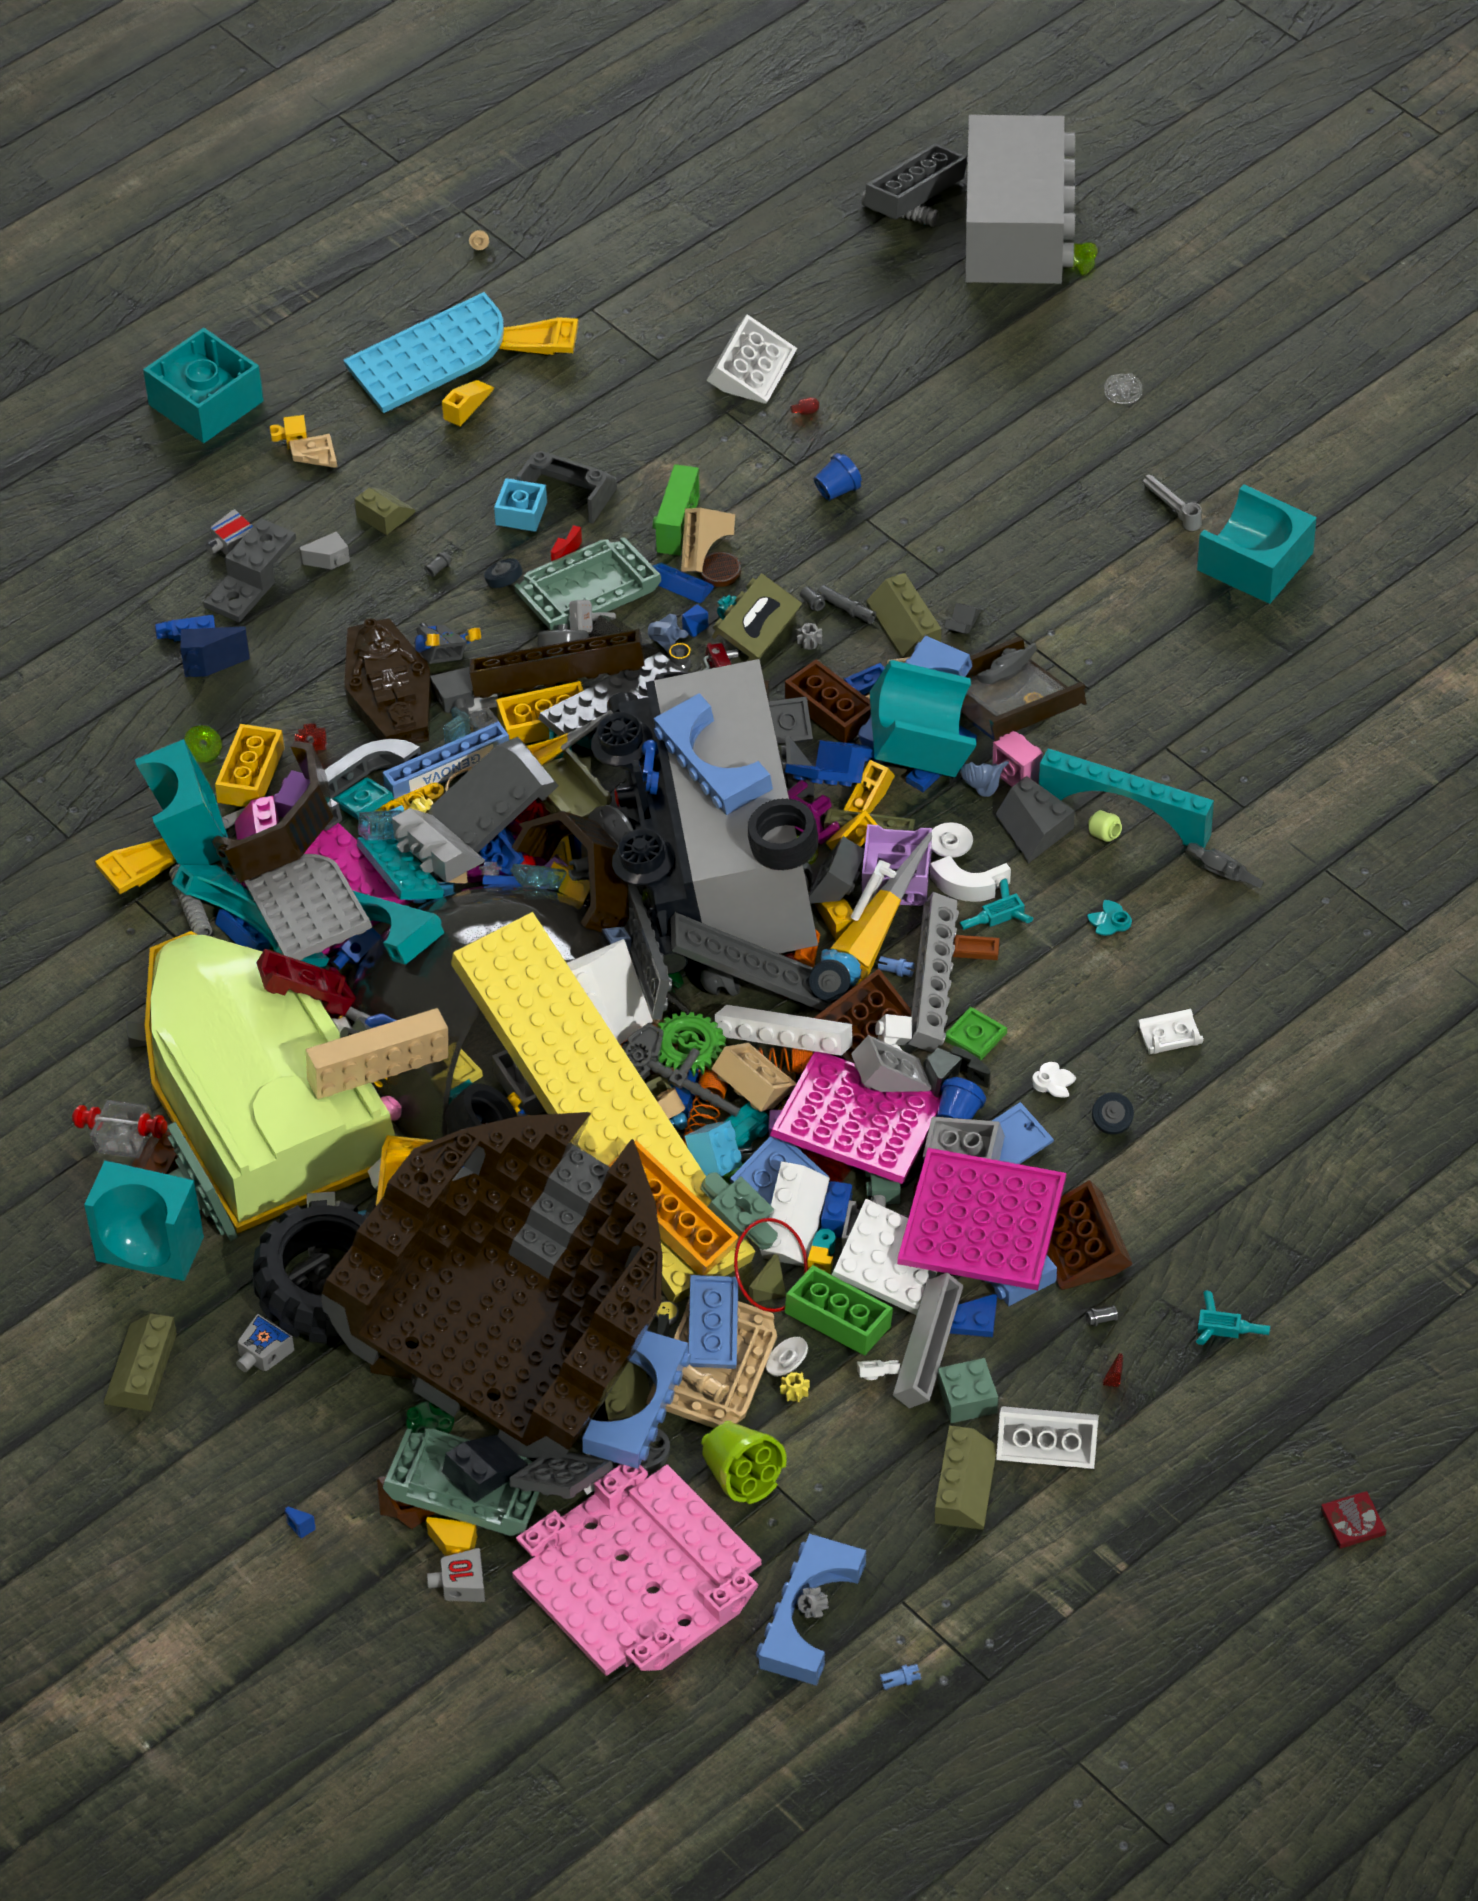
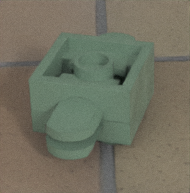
M713 1172L709 1173L701 1183L700 1189L712 1200L708 1208L739 1238L750 1224L759 1219L769 1218L774 1211V1208L741 1176L729 1185L718 1173ZM762 1222L752 1227L744 1236L742 1242L749 1237L761 1250H767L776 1241L778 1233L767 1222Z

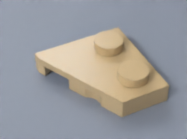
M330 434L289 441L293 461L337 467Z

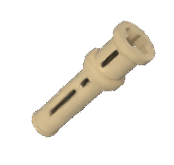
M688 1365L687 1368L683 1367L682 1378L696 1386V1390L700 1394H707L716 1403L723 1401L728 1393L729 1385L719 1383L712 1378L713 1376L710 1373H702L691 1365Z

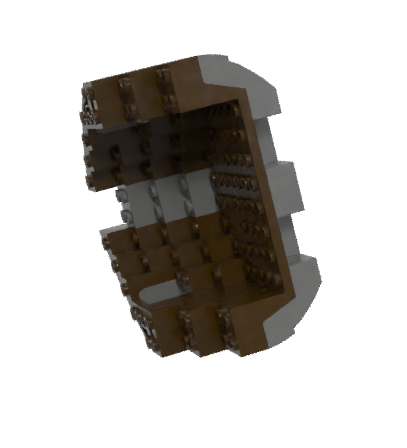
M590 1112L517 1116L461 1129L414 1148L388 1181L383 1198L357 1230L352 1247L328 1276L322 1292L323 1311L328 1314L333 1326L354 1354L372 1365L381 1354L418 1377L414 1392L453 1417L464 1406L500 1429L498 1437L517 1455L526 1458L538 1459L540 1457L543 1459L554 1458L559 1460L568 1453L609 1395L629 1360L637 1350L661 1305L663 1254L656 1203L633 1139L629 1141L611 1167L578 1148L577 1144L591 1115ZM413 1341L418 1347L410 1349L406 1346L405 1342ZM495 1393L498 1395L499 1400L492 1401L487 1397V1394Z

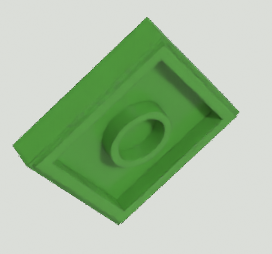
M970 1007L946 1032L945 1041L968 1051L982 1060L1007 1034V1027Z

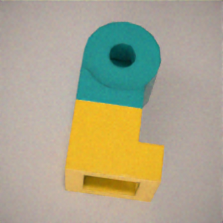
M821 1229L816 1232L808 1257V1270L814 1265L832 1275L833 1257L831 1255L835 1252V1233L832 1230Z

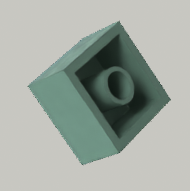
M985 1358L938 1368V1387L950 1423L998 1413V1395Z

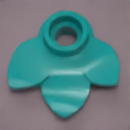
M1104 900L1102 912L1087 915L1089 922L1097 927L1096 933L1099 935L1107 936L1117 931H1126L1132 924L1131 917L1126 911H1123L1122 906L1110 900Z

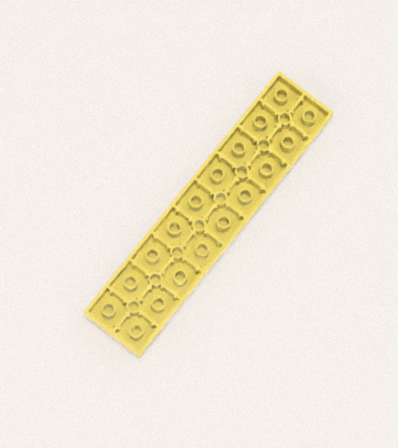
M531 912L453 952L452 967L548 1114L591 1113L577 1147L608 1166L621 1154L631 1139L637 1140L708 1207L712 1200L700 1189L706 1175L534 913ZM661 1239L663 1254L661 1290L670 1302L677 1303L690 1295V1275L699 1274ZM748 1239L740 1245L738 1269L750 1263L755 1254V1250ZM736 1248L727 1254L705 1276H727L734 1272Z

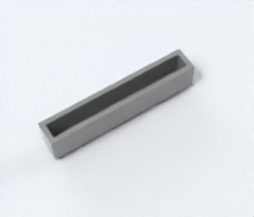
M944 1273L927 1280L893 1392V1396L908 1408L930 1401L938 1368L941 1364L963 1289V1285L949 1273Z

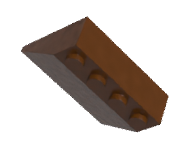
M877 969L814 1018L852 1024V1046L841 1056L831 1055L855 1063L851 1053L868 1035L878 1039V1035L875 1033L876 1023L885 1014L911 1017L912 1010L881 970Z
M1091 1180L1061 1197L1047 1256L1057 1267V1281L1062 1290L1114 1276L1133 1265L1103 1193Z

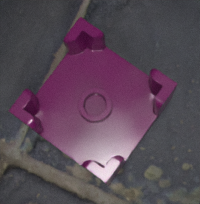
M801 780L787 791L789 799L800 801L812 811L818 830V843L823 844L840 830L839 823L835 821L824 830L820 816L831 808V801L825 795L819 796L811 804L799 798L797 795L808 787V784ZM795 826V828H797V829L800 830L801 832L804 831L803 829H800V828H798V827Z

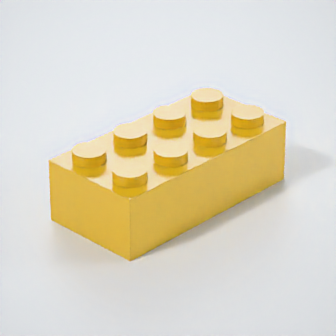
M578 681L496 699L498 719L508 733L509 740L519 737L524 744L549 739V728L538 719L540 712L584 691L582 684Z
M240 724L215 783L217 803L246 807L251 800L265 797L284 751L282 730Z

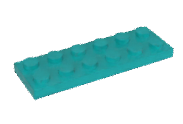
M389 834L386 837L367 835L366 837L357 838V847L400 900L443 898L444 890L429 872L425 873L420 868L422 863L410 851L403 853L397 849L396 845L400 842L394 838V834Z

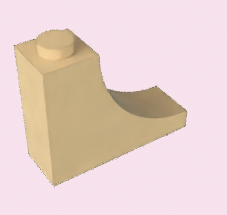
M704 508L685 509L681 572H702L704 559L710 546L722 536L734 535L735 514Z

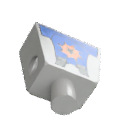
M257 1314L238 1340L237 1344L241 1358L236 1362V1365L243 1372H247L253 1365L262 1371H267L294 1351L293 1337Z

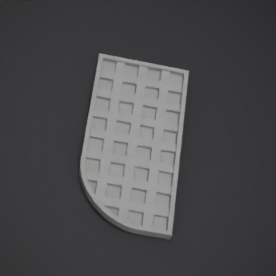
M303 854L299 860L244 881L280 950L285 956L301 961L307 956L320 953L325 948L334 944H340L354 935L363 934L366 930L372 928L369 918L339 866L328 857L317 854Z

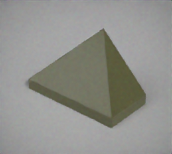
M776 1254L772 1256L749 1286V1297L755 1302L786 1296L779 1256Z

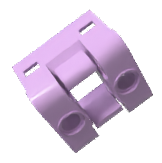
M867 824L862 869V893L879 860L891 864L890 869L898 870L928 833L932 832V828H919L916 831L883 829L879 825ZM932 839L916 869V873H914L900 905L921 906L927 901ZM885 875L876 894L881 890V888L887 883V881L891 877Z

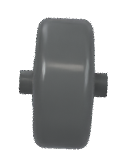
M567 624L558 625V630L541 631L538 633V647L589 638V634L586 630H572L567 628Z

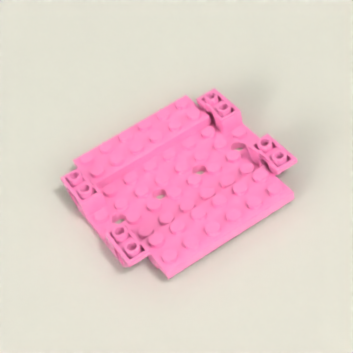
M621 1464L594 1483L595 1494L563 1517L556 1511H553L516 1537V1540L531 1556L535 1557L512 1572L513 1579L605 1676L622 1664L627 1667L634 1663L641 1671L662 1670L740 1614L758 1587V1584L749 1576V1573L761 1566V1559L668 1465H665L645 1479L648 1472L641 1465L636 1469ZM591 1522L598 1525L592 1530L584 1527L587 1523ZM621 1554L629 1557L626 1561H617L615 1559ZM653 1586L660 1589L655 1594L646 1591L649 1587ZM682 1619H688L691 1621V1624L680 1626L678 1622Z

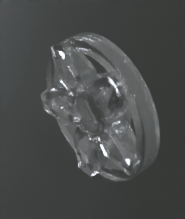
M1132 373L1110 375L1104 384L1106 397L1115 403H1132L1142 395V383Z

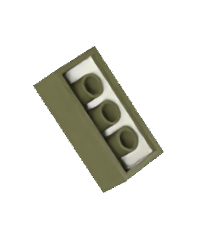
M905 573L885 579L866 600L870 610L876 612L875 617L901 658L911 657L915 646L923 640L925 635L941 642V627Z
M150 1313L130 1324L104 1399V1404L151 1412L177 1335L174 1317Z
M630 1361L603 1402L607 1422L630 1418L647 1406L646 1402L650 1393L647 1373L640 1366Z
M949 1425L935 1504L936 1524L984 1530L997 1445L973 1428Z

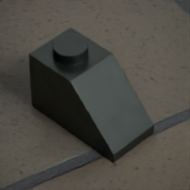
M937 1048L932 1054H928L924 1061L925 1073L935 1097H939L942 1094L941 1086L944 1080L959 1077L962 1057L941 1048Z

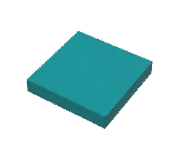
M368 777L333 798L334 801L338 802L340 809L358 820H361L394 799L391 791Z

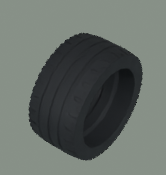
M788 798L774 799L759 806L753 812L751 818H749L748 838L750 848L755 859L763 866L774 870H789L804 865L814 856L818 847L816 820L809 807L800 801ZM790 825L804 830L799 837L786 843H771L762 839L768 831L779 826Z
M482 1083L472 1084L465 1088L451 1101L445 1112V1121L450 1134L461 1129L483 1125L474 1112L480 1115L486 1123L517 1117L514 1107L502 1093Z

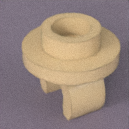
M482 230L474 231L469 238L471 247L476 250L485 249L489 244L488 234Z

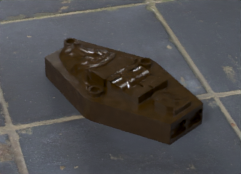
M369 618L364 621V624L348 627L344 684L346 699L350 707L378 740L400 739L413 744L429 741L431 674L428 663L389 618L377 621Z

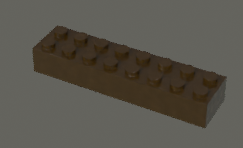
M640 629L470 659V678L474 697L488 698L500 692L501 694H510L517 689L531 690L539 685L548 687L561 681L571 683L577 681V678L583 677L593 679L598 677L599 674L605 673L615 675L621 670L627 669L629 671H637L645 666Z

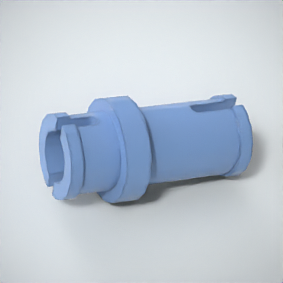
M881 956L879 959L880 962L887 964L878 963V969L881 971L897 973V976L903 977V975L912 977L914 973L909 970L915 968L914 962H907L906 959L902 958L896 960Z
M917 1664L908 1667L903 1665L899 1670L880 1674L881 1681L892 1679L882 1683L884 1690L905 1683L906 1685H911L912 1681L921 1680L919 1672L912 1674L919 1671Z

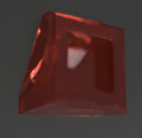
M1118 1353L1103 1380V1385L1120 1386L1123 1367L1122 1353Z

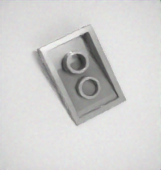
M870 1035L851 1053L855 1062V1068L861 1076V1082L869 1089L873 1088L880 1092H921L932 1089L919 1058Z
M932 1117L923 1159H925L927 1149L933 1148L999 1161L1005 1138L1001 1124L998 1121Z

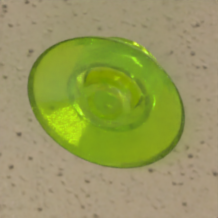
M197 725L189 729L185 734L184 740L197 762H211L220 754L222 748L221 738L213 728L206 725ZM201 740H205L207 745H203Z

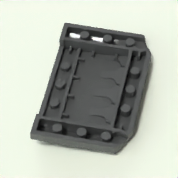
M519 737L496 745L431 806L427 814L437 818L478 853L535 799L539 797L543 801L559 785Z

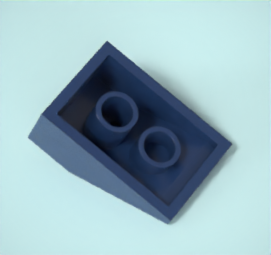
M246 626L181 629L180 649L185 677L209 676L250 659Z

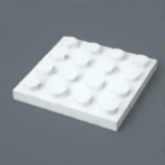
M865 1199L832 1276L917 1315L927 1280L934 1278L937 1271L897 1264L908 1218Z

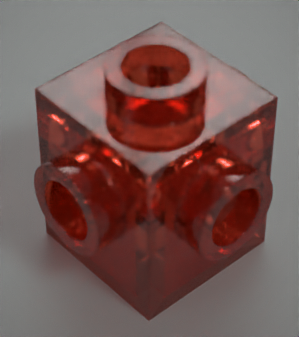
M303 724V728L298 729V733H295V741L312 744L316 754H318V750L327 749L326 727H316V724ZM308 736H312L314 738L313 743H310L307 740Z

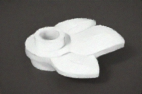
M1056 1062L1044 1063L1041 1065L1040 1071L1035 1072L1032 1077L1033 1087L1037 1091L1049 1092L1055 1097H1068L1069 1092L1066 1087L1073 1084L1076 1080L1073 1073L1060 1069Z

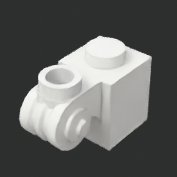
M885 1014L876 1023L875 1033L878 1035V1040L902 1050L898 1045H905L912 1039V1017Z

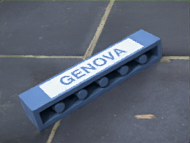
M499 721L384 771V788L391 791L394 799L430 783H443L454 773L465 768L474 767L496 745L508 741L509 735Z

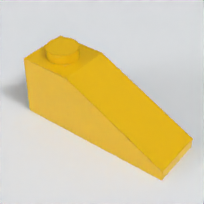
M869 760L863 771L862 781L857 783L844 810L853 812L866 810L870 814L886 794L895 775L889 768Z
M844 898L840 901L814 903L835 941H837L854 921L851 918L853 910Z

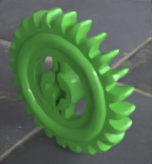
M681 1012V1016L672 1014V1019L666 1017L664 1018V1023L660 1022L657 1024V1027L664 1031L659 1062L663 1064L666 1062V1067L671 1068V1066H674V1070H679L692 1048L700 1051L699 1056L690 1068L693 1077L696 1074V1069H699L703 1075L705 1066L712 1071L713 1063L715 1064L722 1050L726 1047V1037L723 1035V1030L718 1028V1023L711 1022L710 1017L703 1019V1014L701 1013L697 1016L694 1015V1012H690L689 1015ZM695 1032L699 1033L705 1042L700 1041ZM672 1043L678 1044V1051L672 1046Z

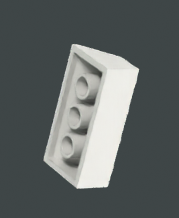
M781 1161L771 1202L774 1211L769 1218L781 1220L794 1229L804 1245L808 1261L811 1246L818 1230L830 1178L806 1166ZM768 1221L767 1223L778 1233V1236L769 1249H760L762 1258L770 1260L776 1254L779 1256L780 1262L804 1266L803 1253L796 1237L785 1226Z
M1001 1406L996 1460L1094 1469L1099 1415Z

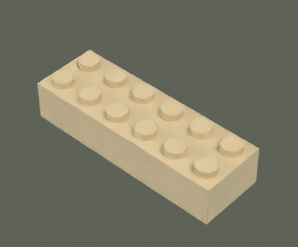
M438 1008L308 1048L306 1049L307 1080L316 1098L320 1099L354 1089L364 1084L373 1083L383 1078L396 1076L402 1072L418 1069L424 1065L440 1062L448 1058V1027Z

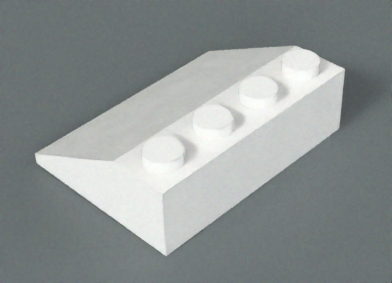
M746 315L735 329L707 381L723 392L766 404L797 348L749 315Z
M624 939L567 963L619 1044L626 1041L627 1038L647 1023L653 1022Z

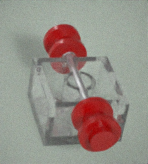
M107 1100L102 1111L99 1107H92L88 1111L85 1105H79L72 1114V1120L77 1128H84L88 1124L89 1129L92 1130L90 1138L97 1153L139 1158L151 1133L154 1138H161L167 1131V1122L164 1116L156 1115L154 1117L149 1105Z

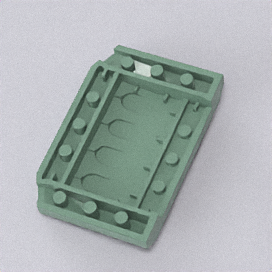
M622 537L620 542L610 543L608 539L600 540L533 569L524 575V580L520 585L516 583L514 587L515 592L550 630H558V625L567 624V628L570 629V601L590 600L592 612H608L653 592L661 582V574L625 537Z
M406 1429L383 1486V1489L393 1500L509 1536L523 1533L526 1530L540 1492L532 1490L522 1491L521 1488L510 1487V1481L474 1503L442 1473L445 1454L461 1443L470 1440L435 1429H425L424 1433H411L412 1429ZM520 1456L528 1465L532 1463L528 1458Z

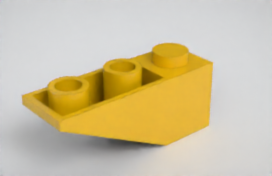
M476 380L453 389L442 401L443 419L461 426L490 395L494 387Z

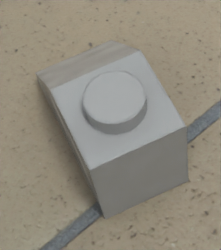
M337 532L299 547L301 563L303 565L334 569L350 562L348 546Z

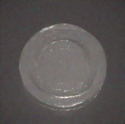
M484 862V866H479V870H481V875L499 876V870H502V867H497V862Z

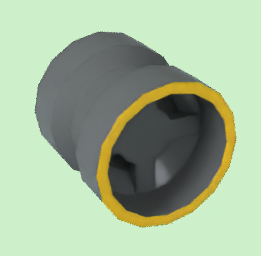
M683 643L671 646L669 649L670 660L683 671L687 672L690 670V647Z

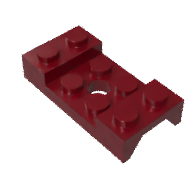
M264 949L256 962L264 989L272 994L278 993L285 996L288 989L295 993H303L315 1000H322L325 1010L329 1013H337L345 1016L353 1003L352 999L341 994L345 981L344 975L268 949Z

